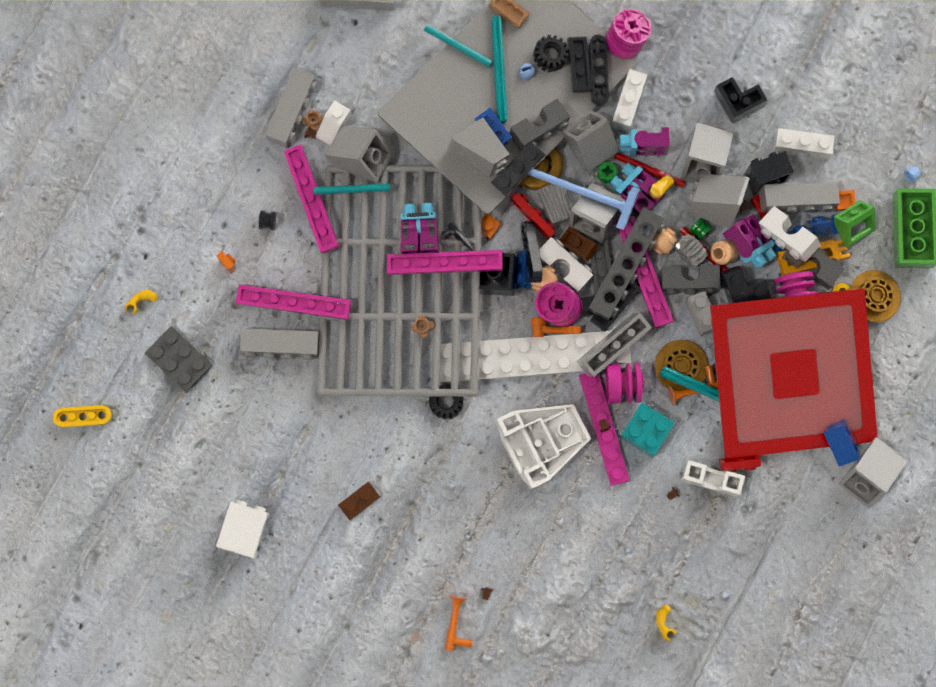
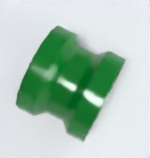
M611 162L602 163L597 173L599 181L604 184H610L617 174L616 166Z
M699 218L688 231L694 233L700 241L712 229V226L707 225L703 218Z

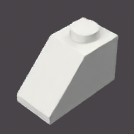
M334 100L322 120L316 138L330 146L342 125L346 126L352 117L351 110Z

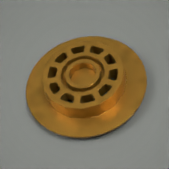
M555 147L535 169L560 178L563 172V158L560 151ZM528 175L520 184L525 188L538 190L551 183Z
M868 270L859 274L852 282L850 290L865 288L867 320L882 322L894 316L900 306L901 295L899 287L893 278L878 270Z
M687 340L671 341L664 345L656 356L655 372L661 384L666 388L671 386L674 390L688 389L661 377L660 371L664 366L670 365L671 369L686 376L690 375L691 378L702 383L706 378L704 367L708 366L707 357L703 350L693 342Z

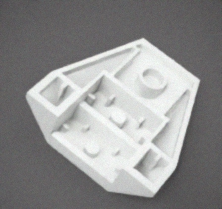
M574 404L517 410L496 419L501 441L518 475L531 489L549 481L591 439Z

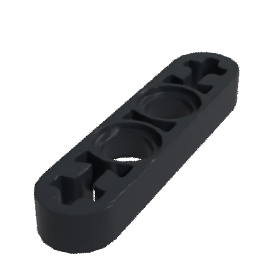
M594 35L590 39L588 46L592 81L591 101L596 106H603L609 99L607 42L602 35ZM595 41H598V43L601 44L599 47V52H596L597 45L594 44ZM601 58L603 65H596L593 59ZM601 75L604 78V82L597 83L594 77ZM599 89H601V96L603 97L602 100H599V97H596L598 95Z
M523 221L521 236L523 247L527 249L526 264L529 280L531 283H541L543 271L534 222Z

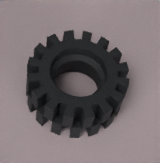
M547 35V38L544 36L541 38V41L538 40L533 57L534 62H538L537 66H542L543 71L547 68L548 72H551L552 69L555 72L558 68L561 69L565 65L569 49L566 47V42L562 43L563 39L561 37L558 40L556 35L551 38V35ZM546 48H553L557 51L558 57L549 59L544 55V50Z
M450 383L439 385V389H451ZM429 397V407L438 418L452 419L462 410L463 397H452L454 403L447 409L439 405L438 400L440 397Z

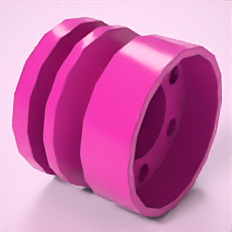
M624 9L618 12L605 35L609 52L621 59L636 57L651 33V24L648 18L640 11L634 9Z
M808 271L792 272L775 279L774 285L779 287L776 289V293L785 294L786 296L784 297L818 293L816 291H808V289L816 285L815 281H810L814 279V273Z
M559 282L548 283L539 290L535 299V307L539 316L553 325L561 327L570 326L581 316L583 309L582 300L577 292L565 284Z
M619 363L607 365L605 367L607 403L620 404L622 395H626L627 402L632 403V394H634L635 402L641 403L644 392V378L640 363H634L632 372L630 363H626L625 372H621Z

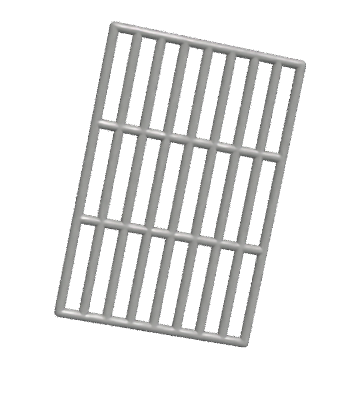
M387 165L381 175V184L388 183V173L400 172L398 238H386L388 191H380L379 238L368 239L369 192H362L360 239H349L351 193H343L341 239H337L339 246H341L339 298L347 299L349 246H360L358 313H350L349 320L320 316L317 394L319 396L475 397L478 394L480 271L473 272L472 313H460L461 272H454L453 313H441L442 273L434 274L433 313H422L423 274L415 275L414 313H403L404 274L397 275L395 313H384L386 246H397V254H402L400 251L401 214H403L404 204H406L407 172H418L417 213H422V204L425 203L426 172H437L436 215L439 251L443 252V246H454V252H462V246H464L455 237L444 239L441 234L444 221L445 177L432 165ZM326 166L325 187L332 186L333 173H344L343 186L351 185V173L334 166ZM362 178V185L370 183L369 180ZM456 188L455 226L462 233L463 193ZM324 194V205L331 222L332 194ZM475 204L473 238L466 239L473 246V251H481L482 210ZM367 246H379L377 313H365ZM330 251L322 254L321 296L328 297ZM419 315H424L428 321H433L432 389H420L421 336L418 332H414L412 389H401L403 321H414L415 323ZM327 321H338L336 388H325ZM346 321H357L355 389L344 388ZM365 321H376L374 389H363ZM384 321H395L393 389H382ZM441 321H452L451 389H439ZM460 321H471L470 389H458Z

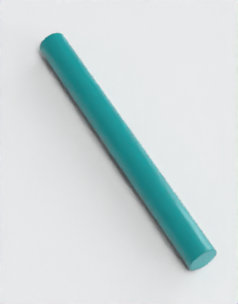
M428 24L425 26L424 31L483 65L491 66L492 60Z
M390 183L313 187L314 195L390 191Z

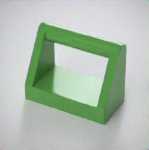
M860 200L834 216V224L845 247H850L875 231L874 206ZM864 221L866 227L851 236V228Z

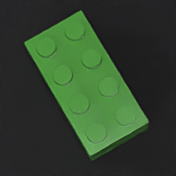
M897 189L892 194L895 268H934L936 266V189Z

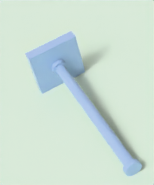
M532 169L527 174L619 209L622 213L616 227L624 230L640 191L633 187L629 192L627 200L621 202L536 169Z

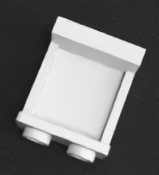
M236 500V503L230 502L216 547L256 559L257 548L269 513L265 512L266 508L255 505L254 509L247 507L248 503Z

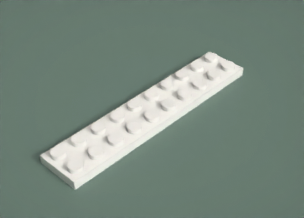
M612 331L479 341L478 380L584 372L576 361ZM462 342L459 345V382L470 381L471 342ZM452 343L440 344V383H451ZM630 347L610 364L619 363L621 369H625L626 363H630L631 366Z

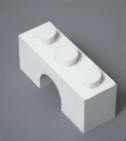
M629 69L612 121V128L629 133L647 74Z
M778 128L774 135L773 152L779 151L781 153L786 151L788 155H791L793 152H805L810 154V158L829 160L833 154L834 136Z
M775 206L759 222L762 229L761 233L768 239L770 237L773 238L781 249H788L790 255L797 260L800 258L806 262L820 246L818 238L804 227L795 234H787V229L792 225L790 219Z
M551 237L539 249L541 263L544 266L552 267L557 263H562L568 267L569 274L564 278L563 283L578 294L592 280L593 271L586 264L582 265L577 261L578 257L570 251L568 253L564 249L563 243L558 239L554 240Z
M688 460L685 463L681 482L738 497L741 494L745 476L729 471L714 470L708 468L707 465Z

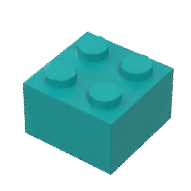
M641 403L620 438L653 458L673 427L674 422L646 404Z

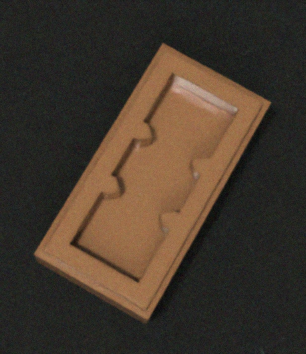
M492 0L488 6L516 29H519L530 15L513 0Z

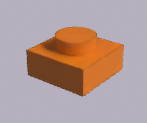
M854 190L838 191L840 204L836 207V211H844L856 203Z
M485 214L481 219V234L491 240L500 228L501 223L490 215Z
M221 251L217 258L231 274L236 270L234 265L236 261L229 253L225 255Z

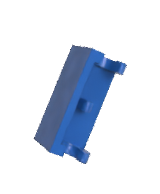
M845 419L827 426L824 435L838 466L840 467L859 460L860 452Z

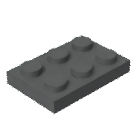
M172 326L145 352L185 393L213 366Z

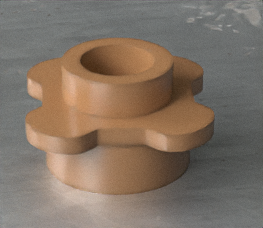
M310 110L306 114V118L302 119V124L316 131L319 129L324 116L320 115L317 111Z
M419 315L415 323L412 324L411 329L413 332H418L422 338H426L429 330L434 328V323L428 321L424 315Z

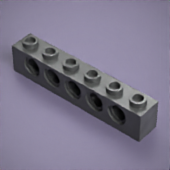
M643 207L589 306V311L609 321L610 317L614 318L619 310L616 307L619 300L624 301L629 292L625 290L629 283H634L637 274H635L637 267L642 268L647 259L644 257V254L647 250L651 251L656 242L653 240L655 234L660 235L665 225L662 223L663 217ZM647 227L650 229L651 234L644 236L640 230ZM639 244L642 247V251L635 253L631 246ZM630 261L633 264V268L627 270L623 267L622 263ZM620 277L623 279L624 284L616 286L613 283V279ZM606 294H612L615 298V301L613 303H607L604 300V296Z

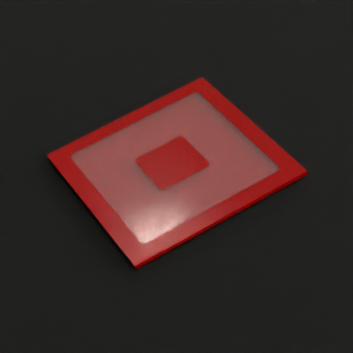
M865 288L710 306L725 459L830 447L824 431L827 430V426L845 419L856 444L869 443L876 437L878 438Z

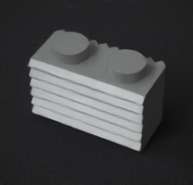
M554 184L539 188L537 194L549 222L556 226L569 221L573 205L571 202H567V190Z
M707 292L690 296L686 300L699 336L712 332L711 303L707 299Z

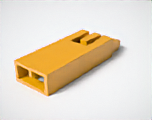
M831 239L819 242V248L822 250L827 249L826 256L831 259L834 258L840 261L851 257L850 253L842 254V252L849 250L845 246L840 247V245H843L842 240L833 241ZM786 251L776 254L782 276L792 272H807L817 269L816 264L809 260L803 261L796 269L781 258Z

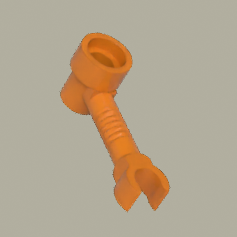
M531 318V326H533L532 337H544V334L551 333L581 334V326H546V320L543 318Z

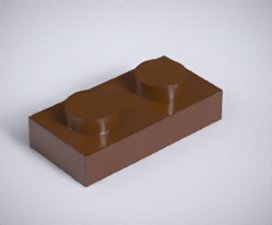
M570 226L559 240L566 248L586 261L590 260L599 247Z
M368 481L338 504V506L349 521H351L377 501L380 496Z

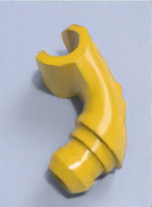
M664 176L654 183L650 189V195L656 199L663 196L665 191L673 186V178L671 176Z
M150 289L136 293L125 305V311L128 312L130 307H134L133 315L137 314V304L141 300L155 302L158 297L157 293L152 292Z
M663 605L661 609L656 611V624L664 640L671 641L667 637V633L672 632L676 636V631L667 628L665 625L666 617L671 612V608L668 605Z

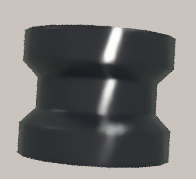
M261 210L258 223L259 229L269 228L274 231L276 212L266 213L264 210Z

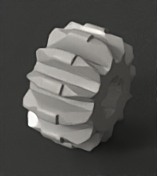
M689 234L683 236L675 245L676 252L690 266L696 267L707 257L703 244Z

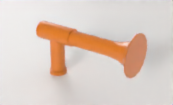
M705 366L704 369L708 380L706 384L718 389V384L713 374V366ZM671 386L668 388L670 401L673 406L682 397L698 394V392L689 388L683 390H674Z
M448 595L452 600V613L445 650L453 651L454 645L471 648L473 640L456 638L460 607L463 601L468 598Z

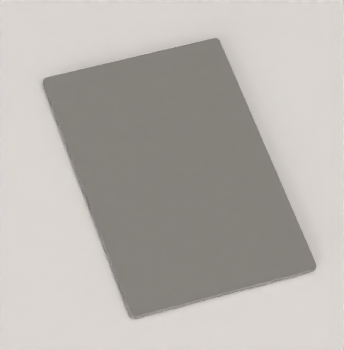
M513 0L530 15L519 29H516L502 18L508 119L506 123L502 124L508 132H510L512 126L525 118L534 126H542L544 121L539 115L541 109L558 99L570 115L569 126L596 107L591 101V92H572L569 54L565 65L561 69L558 68L555 72L552 69L551 72H548V69L545 68V71H543L542 66L538 67V62H534L533 53L538 40L541 41V38L544 36L547 38V35H551V38L556 35L558 40L561 37L563 39L562 43H567L568 37H587V44L589 46L592 36L602 35L605 38L606 33L569 0ZM488 4L453 39L493 61L491 19L493 16L500 15L489 8ZM595 41L594 44L597 45L596 52H599V47L601 44H599L598 41ZM447 44L378 111V116L485 214H490L528 176L526 175L504 196L491 183L497 177L495 174L488 177L448 152L451 137L475 123L477 116L488 108H491L496 115L493 62L490 67H487ZM546 48L544 50V55L547 58L555 59L558 57L555 49ZM607 49L610 93L628 75L629 69L633 70L636 67L637 61L634 58H618ZM601 58L593 59L596 65H603ZM525 63H529L534 67V75L529 80H524L519 75V69ZM601 75L594 77L597 83L604 82V78ZM599 89L598 95L596 96L599 97V100L603 99V97L601 96V89ZM556 130L549 139L545 141L542 139L537 142V147L545 156L533 169L565 138L561 131ZM512 138L505 146L510 154L506 166L521 152Z

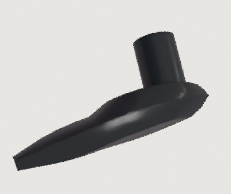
M449 223V228L441 233L444 239L454 235L469 250H474L470 242L454 224Z

